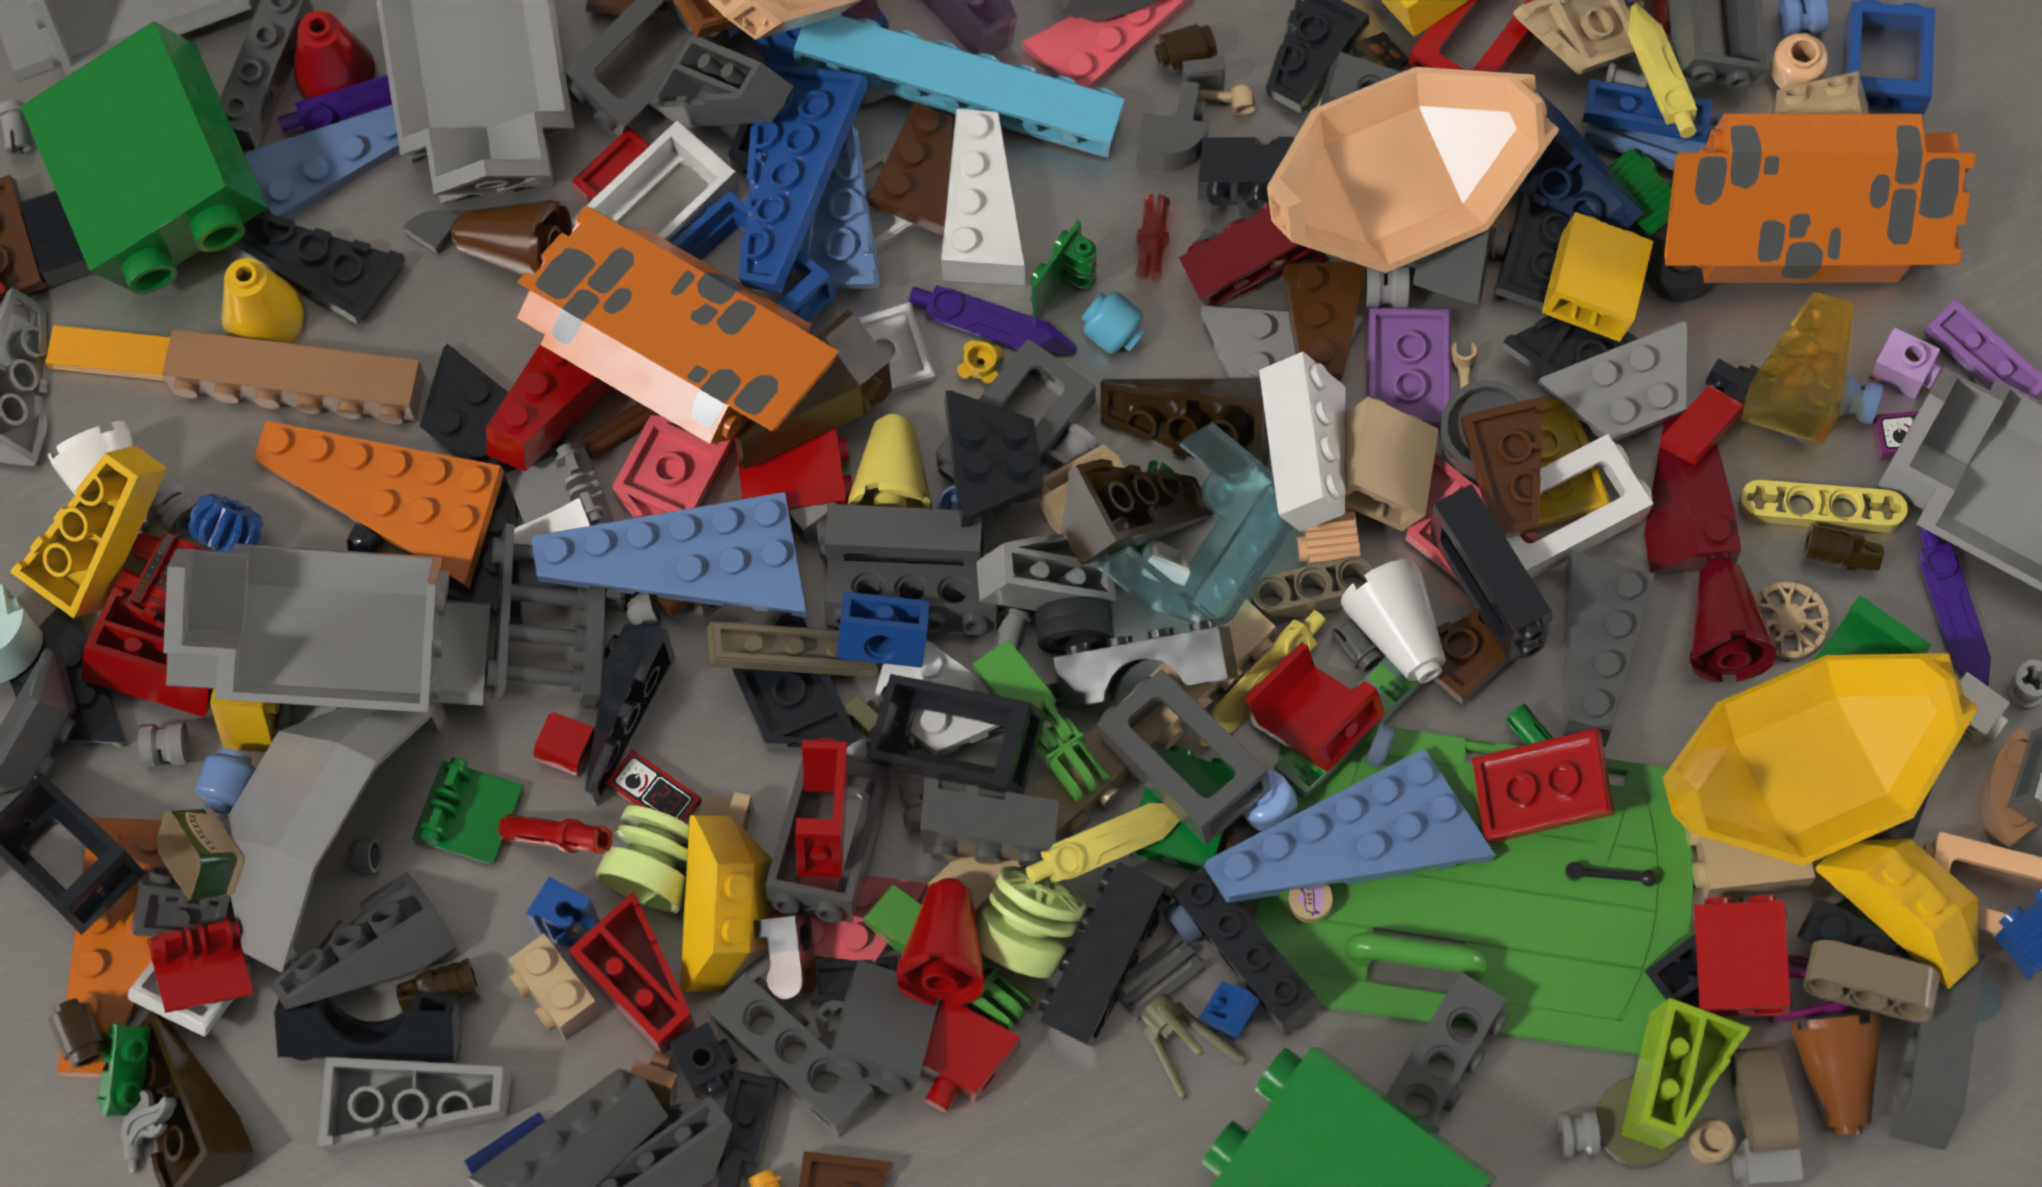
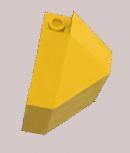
M1949 653L1825 655L1715 704L1662 777L1672 815L1691 834L1799 866H1805L1914 818L1979 708L1963 695L1960 681L1953 672Z

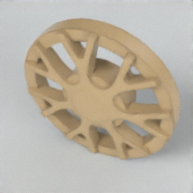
M1779 582L1764 588L1757 594L1755 599L1759 608L1773 613L1771 620L1765 621L1768 628L1772 627L1774 633L1778 635L1774 641L1776 644H1780V650H1776L1775 658L1782 660L1801 659L1814 653L1823 644L1829 629V612L1822 598L1814 590L1795 582ZM1779 592L1784 603L1775 606L1768 596ZM1793 592L1806 596L1801 606L1791 603ZM1817 607L1821 618L1806 619L1804 611ZM1822 623V629L1816 624ZM1805 626L1820 634L1814 642H1811L1802 635ZM1796 638L1798 650L1784 651V639ZM1802 643L1806 644L1808 647L1802 649Z

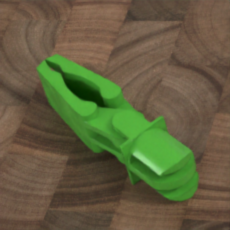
M1009 640L973 662L972 666L976 675L990 694L1031 702L1046 713L1036 753L1049 769L1050 775L1055 774L1076 803L1083 800V795L1066 769L1071 772L1088 794L1091 795L1098 790L1092 774L1082 762L1081 757L1103 785L1112 780V777L1086 745L1084 734L1077 730L1068 717L1062 718L1054 704L1056 702L1055 697Z
M893 884L885 891L872 909L867 912L863 917V921L902 955L921 904ZM981 955L984 976L986 974L989 976L984 982L982 995L973 1002L967 1003V1009L971 1010L974 1007L990 1021L1012 1031L1014 1025L1011 1021L1020 1022L1025 1016L1023 1008L1029 1010L1036 1001L1000 973L1001 966L999 964L996 967Z

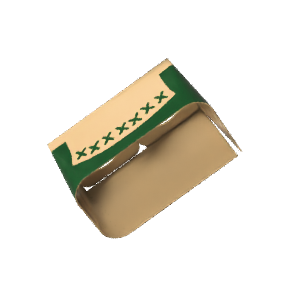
M211 808L167 811L158 833L157 851L188 900L192 901L234 894L245 858Z

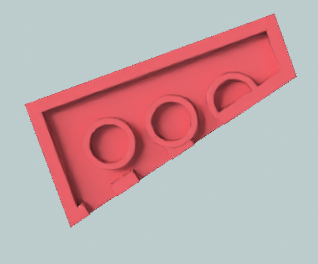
M1155 0L1151 6L1098 23L1069 16L1023 41V50L1054 78L1057 76L1068 77L1076 81L1079 86L1094 89L1192 0Z

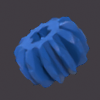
M216 494L200 496L189 516L191 518L188 525L190 535L198 539L200 544L211 547L212 550L230 552L234 543L257 545L262 534L260 531L263 522L260 514L253 511L251 506L243 505L239 500H232L227 496L220 497Z

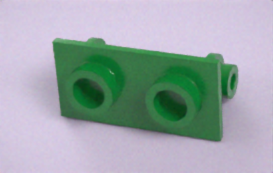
M112 1022L110 1023L109 1031L104 1032L106 1037L104 1048L106 1055L103 1057V1062L110 1064L109 1070H102L99 1097L96 1100L97 1103H100V1112H104L103 1116H127L139 1104L141 1100L140 1092L144 1089L151 1027H128V1024Z

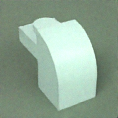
M0 584L1 684L25 671L36 659L43 642V632L28 615L27 608L19 596L13 597L3 584Z

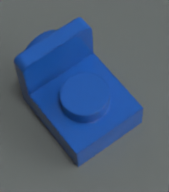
M1221 981L1199 1019L1226 1039L1234 1041L1240 1032L1251 1022L1254 1010L1260 999L1245 989Z

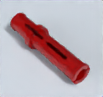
M505 814L506 818L502 817L498 825L499 836L504 841L559 848L563 853L575 854L579 851L605 854V850H610L613 841L612 832L608 827L586 825L580 820L572 818L554 821L551 819Z

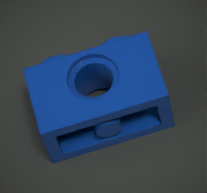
M843 592L836 659L922 668L930 601Z

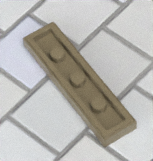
M711 621L707 626L710 667L875 677L879 671L878 663L836 659L839 630Z

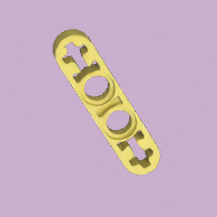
M1753 480L1747 483L1742 489L1738 501L1739 511L1742 516L1755 523L1810 527L1811 523H1816L1819 526H1828L1831 529L1837 528L1841 530L1890 533L1897 530L1902 525L1908 511L1907 502L1903 496L1892 490L1772 480ZM1754 493L1762 494V500L1767 502L1763 509H1756L1755 502L1748 501L1752 500ZM1779 494L1784 495L1781 503V512L1776 511L1778 503H1773L1776 502ZM1796 495L1806 496L1812 502L1813 510L1807 514L1796 513L1792 510L1789 501ZM1837 499H1847L1853 503L1856 512L1851 517H1840L1834 512L1832 503ZM1864 501L1869 502L1867 510L1870 511L1867 515V519L1862 518V514L1865 508ZM1883 503L1889 504L1890 511L1896 512L1889 520L1884 519L1883 512L1877 511L1880 510Z

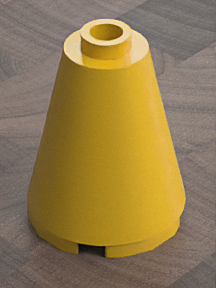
M242 258L233 262L227 268L224 276L221 318L226 335L292 344L301 334L305 313L302 298L297 290L255 259Z

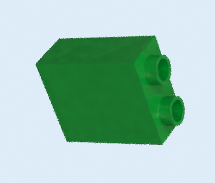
M156 21L146 25L21 106L89 271L133 293L147 294L168 286L177 277L176 265L200 250L214 252L235 244L245 233L243 223L267 209V205L229 118L224 111L222 102L197 45Z
M1285 1047L1266 1069L1254 1089L1255 1092L1271 1104L1253 1129L1249 1132L1233 1120L1215 1140L1201 1163L1218 1176L1211 1187H1491L1497 1178L1488 1169L1322 1047H1311L1303 1059Z

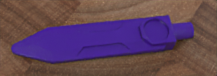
M388 74L295 102L297 111L278 117L282 131L287 132L303 126L306 133L392 105Z
M939 285L935 286L933 292L914 286L910 293L909 302L927 308L926 317L934 319L939 323L1018 350L1027 339H1030L1051 355H1072L1077 351L1074 343L1052 324L1044 320Z
M1923 528L1919 531L1925 547L1918 554L1921 562L1920 567L1953 666L1962 677L1968 672L1989 687L1991 656L1957 555L1954 554L1951 543L1942 545L1939 536Z

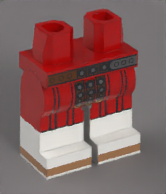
M164 532L161 538L141 533L132 553L135 558L146 562L147 565L141 575L123 568L114 582V587L124 592L125 598L140 609L144 610L148 607L158 613L157 619L165 623L168 564L176 549H204L190 542L177 539L176 536Z

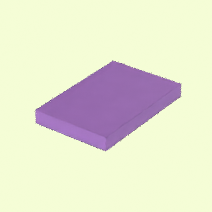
M1367 308L1366 397L1382 400L1394 409L1408 415L1417 416L1423 422L1438 428L1439 431H1441L1442 412L1451 398V309Z

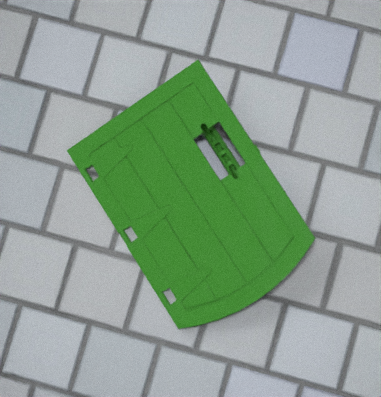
M1393 727L1396 733L1382 767L1376 768L1364 763L1376 733L1375 731L1306 799L1294 790L1298 802L1297 814L1425 748L1484 837L1473 764L1465 763V750L1490 754L1519 746L1498 742L1474 741L1464 737ZM1282 743L1280 744L1278 761L1291 750ZM1606 759L1607 771L1626 774L1624 786L1610 784L1615 811L1613 816L1489 844L1495 853L1492 862L1477 864L1474 861L1456 864L1454 868L1438 870V867L1412 871L1410 875L1346 885L1345 882L1328 884L1332 891L1333 906L1329 915L1316 923H1306L1297 919L1289 907L1288 897L1290 890L1281 891L1279 895L1257 899L1254 923L1315 993L1320 1008L1429 1024L1446 994L1366 982L1367 970L1371 960L1457 973L1461 971L1507 999L1503 1011L1508 1013L1509 1016L1498 1035L1638 1056L1641 1051L1650 1011L1666 1001L1644 970L1677 939L1689 933L1694 879L1692 872V848L1688 845L1685 827L1672 815L1662 778L1669 768ZM1571 862H1578L1583 868L1642 873L1650 869L1657 874V882L1655 885L1647 887L1637 881L1582 876L1577 881H1571L1565 876V869ZM1373 930L1460 942L1465 944L1464 946H1457L1398 936L1373 933ZM1466 1018L1458 1019L1451 1025V1028L1477 1032L1475 1024Z

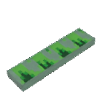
M1385 657L1352 689L1355 690L1364 680L1376 687L1385 715L1328 772L1293 750H1289L1274 765V771L1284 776L1291 787L1306 799L1378 729L1380 723H1384L1423 683H1419L1418 680H1407L1394 664Z

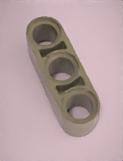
M1349 556L1269 574L1259 578L1254 584L1251 604L1274 625L1290 622L1294 619L1307 618L1313 610L1318 611L1320 614L1343 610L1341 597L1349 587L1343 579L1350 575H1356L1367 583L1368 581L1364 575L1373 570V567L1365 558ZM1307 585H1316L1322 589L1323 593L1319 596L1311 597L1306 595L1302 588ZM1266 594H1274L1282 602L1276 606H1268L1262 603L1260 598Z
M1819 940L1814 942L1811 947L1804 979V988L1811 995L1906 1021L1926 1022L1933 1017L1940 974L1934 968L1918 962L1837 941Z
M1770 1046L1736 1049L1730 1058V1074L1751 1153L1798 1150V1120L1778 1048Z

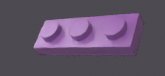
M1956 298L1927 325L1925 333L1988 389L1991 388L1997 378L2035 399L2042 394V374Z

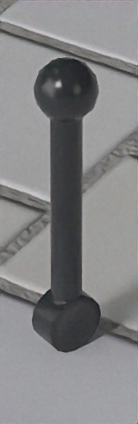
M1578 862L1569 863L1565 869V876L1571 881H1577L1582 876L1637 881L1647 887L1653 886L1657 882V874L1650 869L1642 873L1583 868Z

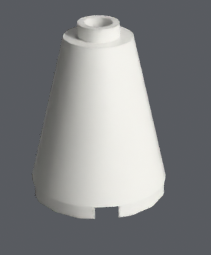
M111 422L114 430L102 433L100 426L88 429L57 445L58 455L49 452L48 457L51 465L74 495H76L75 490L105 453L133 446L131 432L126 422ZM147 515L143 521V524L138 532L136 539L139 538L140 534L143 533L142 529L148 524Z
M1407 559L1388 562L1366 573L1364 576L1368 582L1359 589H1356L1354 583L1350 585L1341 597V605L1344 611L1409 681L1418 680L1419 683H1426L1439 676L1446 658L1418 564L1413 561L1411 566Z

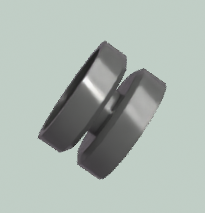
M1481 380L1467 384L1453 394L1442 412L1441 445L1447 463L1469 481L1478 484L1460 423L1462 415L1526 401L1524 396L1517 389L1502 381Z

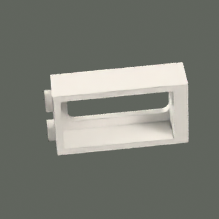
M676 121L586 206L619 223L679 166L687 165L709 185L658 234L659 237L671 243L682 229L691 226L700 218L710 204L714 205L729 191L734 194L739 187L736 172L682 124ZM577 215L571 219L573 228L577 222Z
M1609 434L1540 469V494L1596 465H1601L1621 497L1534 543L1524 542L1520 535L1506 538L1531 578L1569 560L1571 550L1582 553L1645 520L1654 503L1652 502V494L1648 485L1642 479H1637L1629 466L1630 462L1626 451L1621 445H1615Z

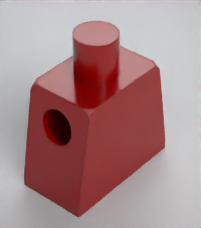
M944 999L932 1029L921 1068L923 1074L935 1080L924 1101L944 1113H948L958 1093L973 1101H978L1019 1050L1020 1037L963 1006H950V999Z

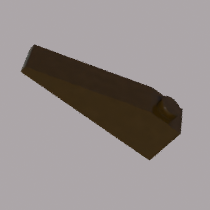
M847 310L817 335L818 339L838 349L839 352L832 365L777 430L770 431L749 419L737 433L735 442L739 466L748 469L865 415L876 404L882 403L889 393L892 392L889 361L853 312Z
M1221 378L1103 379L1100 382L1101 422L1144 441L1151 439L1173 449V454L1184 459L1189 456L1209 465V470L1220 475L1263 479L1270 448L1261 381Z
M1098 459L1075 465L1070 469L1061 528L1069 541L1070 549L1077 556L1080 564L1084 565L1111 557L1207 519L1215 513L1194 476L1163 470L1156 474L1141 472L1140 466L1130 464L1125 468L1113 466L1111 460Z
M149 1011L138 1026L151 1027L144 1089H148L153 1094L154 1105L158 1104L163 1097L176 1098L173 1114L166 1122L162 1123L167 1124V1129L163 1134L156 1137L158 1152L151 1154L155 1176L160 1187H216L233 1179L254 1153L251 1140L246 1134L238 1113L167 1018Z

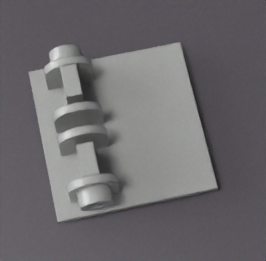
M572 443L561 445L557 448L558 455L534 463L526 472L516 469L505 473L524 524L557 510L575 499L581 500L590 526L614 522L585 446L574 449Z

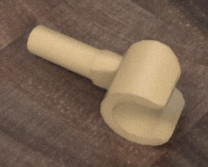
M1237 85L1231 91L1199 90V99L1224 103L1232 102L1233 113L1236 115H1250L1255 112L1252 90L1246 85Z
M1471 342L1470 355L1467 357L1460 356L1457 353V343H1454L1452 347L1451 366L1458 371L1460 389L1470 384L1471 370L1475 366L1477 347L1473 342Z

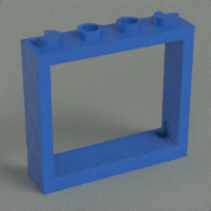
M729 191L714 205L710 204L705 213L691 226L682 229L671 243L702 260L737 227L746 234L747 216L744 214L745 203ZM799 249L790 272L801 282L776 304L810 322L837 297V293L830 274Z

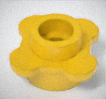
M968 341L963 346V363L958 365L959 376L963 379L977 378L981 379L985 384H991L998 376L996 369L998 362L1004 358L1003 350L997 345L992 346L984 341ZM979 359H982L985 361V363L983 365H978L977 361Z

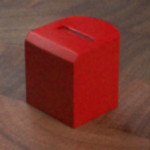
M556 712L549 714L534 746V760L571 775L581 777L590 761L595 728Z

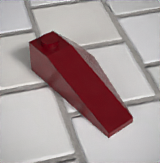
M1681 415L1664 421L1661 436ZM1716 443L1696 466L1659 445L1654 482L1651 490L1652 502L1654 504L1647 515L1643 535L1649 572L1657 576L1700 571L1710 561L1719 558L1729 559L1731 562L1736 563L1742 549L1735 509L1718 444Z

